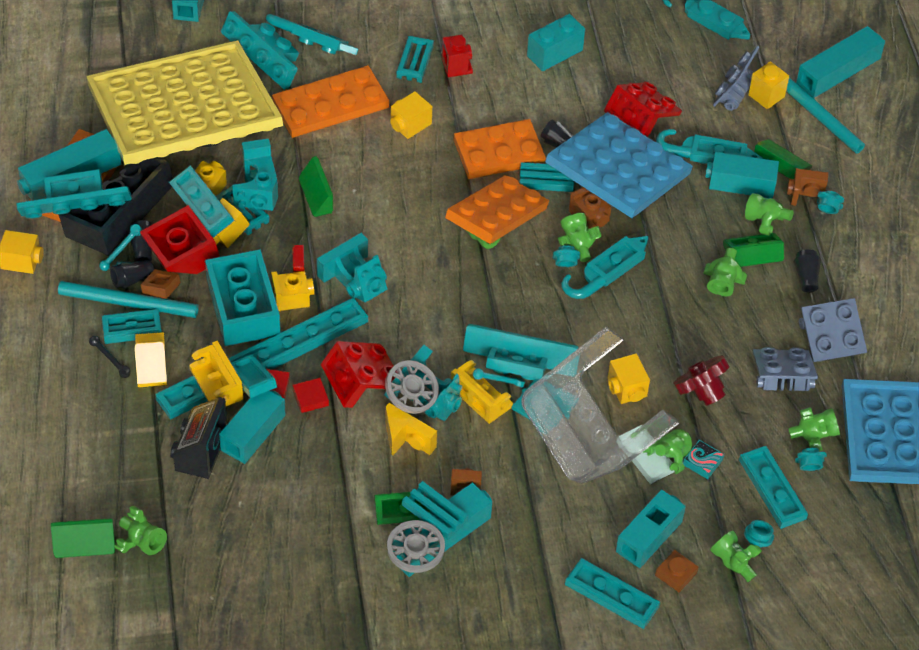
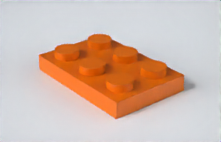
M530 119L454 133V143L468 179L519 170L521 162L545 164L546 156Z

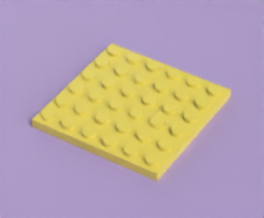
M238 40L87 76L88 86L108 130L116 142L119 154L125 165L130 163L137 164L143 160L155 157H165L171 153L183 150L190 151L199 146L218 144L224 140L236 137L243 138L248 134L271 131L274 128L283 126L280 112Z

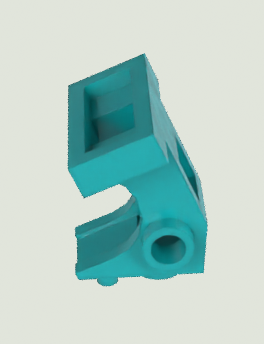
M269 138L242 142L245 183L232 185L233 204L241 209L247 207L273 211L278 200V184L271 157Z
M362 232L317 258V276L325 283L331 278L336 277L346 287L348 294L352 298H357L366 303L388 290L385 282L387 275L381 267L379 256L375 255L367 262L364 260L368 257V239Z
M423 345L411 360L427 366L426 362L433 351L426 345ZM404 367L402 370L404 377L409 375L407 367ZM419 369L415 373L421 379L425 376ZM458 374L453 379L446 378L444 381L436 377L439 393L436 402L424 412L428 417H437L445 421L452 412L455 413L459 409L462 402L460 397L462 385H460ZM395 378L392 383L400 385L401 381ZM425 384L427 388L433 391L431 384ZM395 391L394 394L398 397L401 392ZM420 395L418 397L424 406L429 403L423 396Z

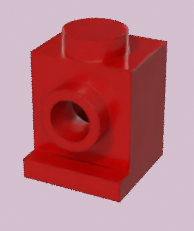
M463 34L443 37L441 60L447 77L473 74V68L470 63L472 50L470 44H466Z

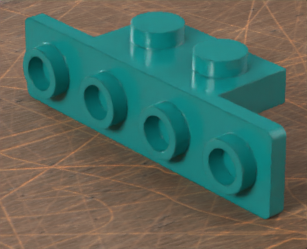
M230 11L221 29V33L231 42L238 40L248 58L283 89H289L298 70L292 62L296 61L299 52L291 46L292 43L289 40L282 38L272 25L268 23L249 25L235 11Z
M98 169L45 177L46 199L16 203V206L21 216L33 219L41 217L43 213L66 214L70 212V209L77 208L93 210L98 205L103 204L119 206L125 204V201L132 200V195L128 187L103 190L101 172Z
M468 324L463 351L488 356L486 368L493 369L498 374L512 373L521 375L522 378L527 380H542L546 369L573 374L576 368L579 347Z

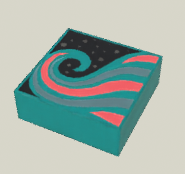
M699 440L685 457L683 463L685 467L709 479L723 461L724 454Z

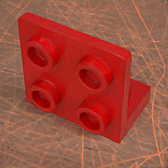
M644 81L643 83L617 85L604 112L617 116L621 121L648 137L658 118L680 116L682 110L676 106V102L672 98L660 94L655 85Z
M337 341L320 364L341 404L345 408H353L367 388L385 389L386 376L394 366L385 348L379 343Z

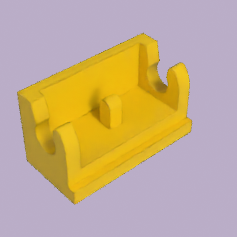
M218 341L195 351L191 355L194 360L198 361L189 365L190 371L208 401L222 397L225 398L226 406L243 400L242 381Z
M470 360L458 369L452 370L451 379L456 374L459 375L460 385H462L460 397L490 424L512 408L511 395L508 392L501 394L484 378L480 380L475 379L473 371L476 369L474 367L476 363Z

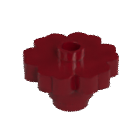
M723 355L713 357L705 362L699 361L689 367L687 373L678 377L673 384L680 395L694 390L699 401H703L707 406L726 395L723 390L725 386L719 375L726 372L730 366Z

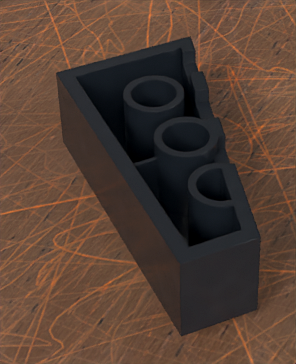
M155 157L143 160L137 164H130L119 172L120 176L118 178L102 183L103 190L119 187L129 188L132 200L125 201L123 205L110 206L109 204L98 205L93 210L77 208L70 210L66 214H58L65 237L109 256L127 237L130 225L135 221L142 220L172 188L169 183L173 180L169 162Z

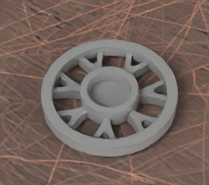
M412 360L399 362L393 366L386 376V393L390 401L404 412L412 414L425 412L437 400L439 393L437 379L433 372L422 363ZM407 367L409 375L404 377L400 368ZM418 369L425 374L422 379L415 375ZM392 376L401 381L400 385L391 382ZM431 384L433 391H424V385ZM400 391L403 397L398 399L394 392ZM420 395L429 402L427 405L424 406L419 401L418 397ZM407 399L413 400V407L406 405Z
M419 520L401 523L392 530L387 541V552L390 560L398 568L412 573L425 572L434 568L442 560L445 551V541L441 532L432 524ZM411 528L413 534L406 537L403 530ZM422 529L430 531L427 538L420 534ZM393 540L403 542L404 547L393 546ZM439 541L440 547L428 548V543ZM401 553H405L407 557L402 561L396 557ZM430 554L435 558L429 562L424 556ZM419 559L420 565H410L411 560Z

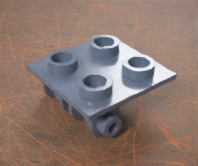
M759 46L751 53L746 51L738 61V66L734 64L725 75L728 79L727 82L723 81L715 92L718 97L713 104L714 107L721 102L727 110L732 111L738 108L750 87L753 71L747 68L760 48Z
M855 298L801 307L803 318H799V326L801 329H806L813 362L867 353Z
M772 347L753 349L759 376L756 378L757 387H762V390H777L779 379V390L783 391L784 382L787 379L788 391H792V388L794 391H809L810 388H815V379H818L809 350L802 348L777 350Z

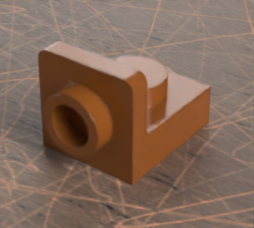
M796 168L794 179H789L787 186V195H791V205L796 206L799 195L818 197L819 192H825L828 183V172Z

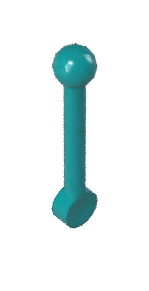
M138 224L131 226V233L106 260L100 262L99 267L102 271L109 270L110 263L135 236L141 235V226Z
M476 368L473 371V377L477 380L486 378L514 384L519 387H524L526 382L520 378L514 379L485 373L480 368Z

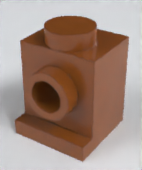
M584 187L572 192L570 195L569 212L572 215L584 213L587 218L588 229L599 226V228L603 227L610 221L611 206Z

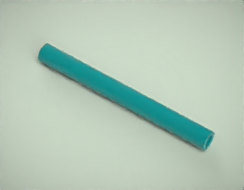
M789 77L786 92L854 153H860L864 149L865 143Z
M60 281L58 286V294L145 310L159 309V312L191 318H197L199 311L198 304L65 281Z

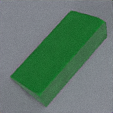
M770 139L758 142L755 145L754 152L761 156L762 159L779 161L778 172L789 179H794L796 168L805 170L812 168L811 164Z
M314 156L301 172L299 182L312 215L318 217L332 213L333 193L319 158Z
M769 233V236L760 234L723 240L725 252L727 248H733L737 251L735 261L740 267L784 260V242L776 233Z
M410 492L374 495L377 525L420 520L402 506V499L406 496L409 497ZM417 500L415 501V503H417L419 506H421L423 509H425L428 513H430V510H429L428 508H426L424 505H422V504H421L420 502H418Z
M111 518L51 523L53 554L55 558L115 553V532L113 519Z

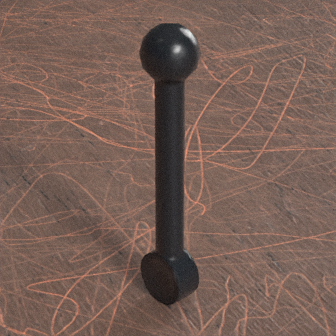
M93 335L89 338L90 345L96 346L119 370L120 377L127 378L130 376V368L123 366L100 343L98 336Z

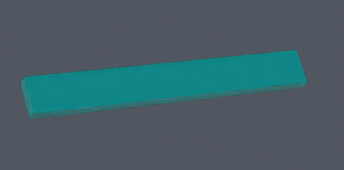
M353 297L228 359L231 363L253 355L266 369L272 370L368 323V315ZM194 376L155 394L156 401L170 420L191 410L195 406L208 402Z

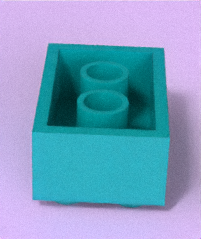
M261 249L205 260L207 284L224 346L269 338L280 333V314Z

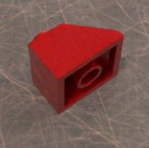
M189 205L140 231L143 239L168 272L198 274L206 270L205 260L220 257L215 240Z

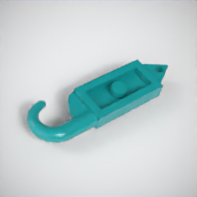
M662 0L666 6L672 7V3L669 0ZM686 0L684 10L687 17L727 40L730 38L750 39V33L744 25V19L711 0Z
M273 14L266 15L268 23L299 36L298 41L308 45H313L314 42L322 45L321 50L331 54H336V51H345L357 55L358 48L348 44L349 42L304 24H296Z
M674 129L663 130L656 138V142L662 145L663 150L680 157L690 158V161L707 164L708 162H713L715 152L762 159L761 156L747 148V144L695 134V136L686 138L682 146L668 144L664 139L668 135H675L677 132Z
M625 236L587 263L584 269V277L588 282L587 285L581 289L571 288L568 284L571 275L568 274L562 280V290L571 298L584 299L603 286H608L645 259L648 236L636 238Z

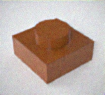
M154 269L141 284L142 294L167 299L181 283L179 274Z
M468 468L461 470L452 469L450 495L454 496L472 482L481 490L482 471H474Z
M674 550L656 569L655 576L680 593L698 573L699 567Z

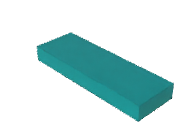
M191 165L169 182L186 205H189L212 237H215L235 221Z
M767 446L740 454L739 461L780 529L807 520L808 513Z
M583 558L579 560L565 581L566 586L642 629H645L660 606V601Z

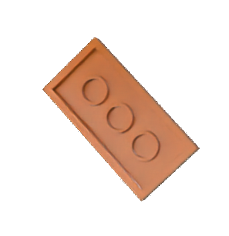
M369 65L272 95V100L292 138L389 108V99Z
M505 175L448 208L445 218L491 244L546 210L549 200L541 196L538 191L520 184L517 179Z

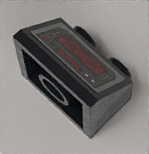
M218 397L192 408L189 418L185 417L183 419L180 429L181 437L179 441H174L170 457L174 459L175 471L205 479L210 478L221 451L220 433L227 426L225 398Z

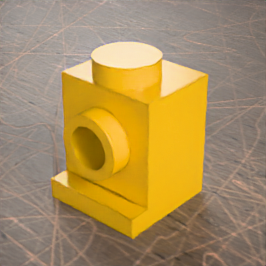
M202 161L196 168L195 172L215 196L220 194L227 185L226 170H224L223 166L216 161H212L210 164Z
M277 271L271 272L272 290L278 311L310 307V295H314V285L312 278L306 279L305 271L280 275L277 274Z

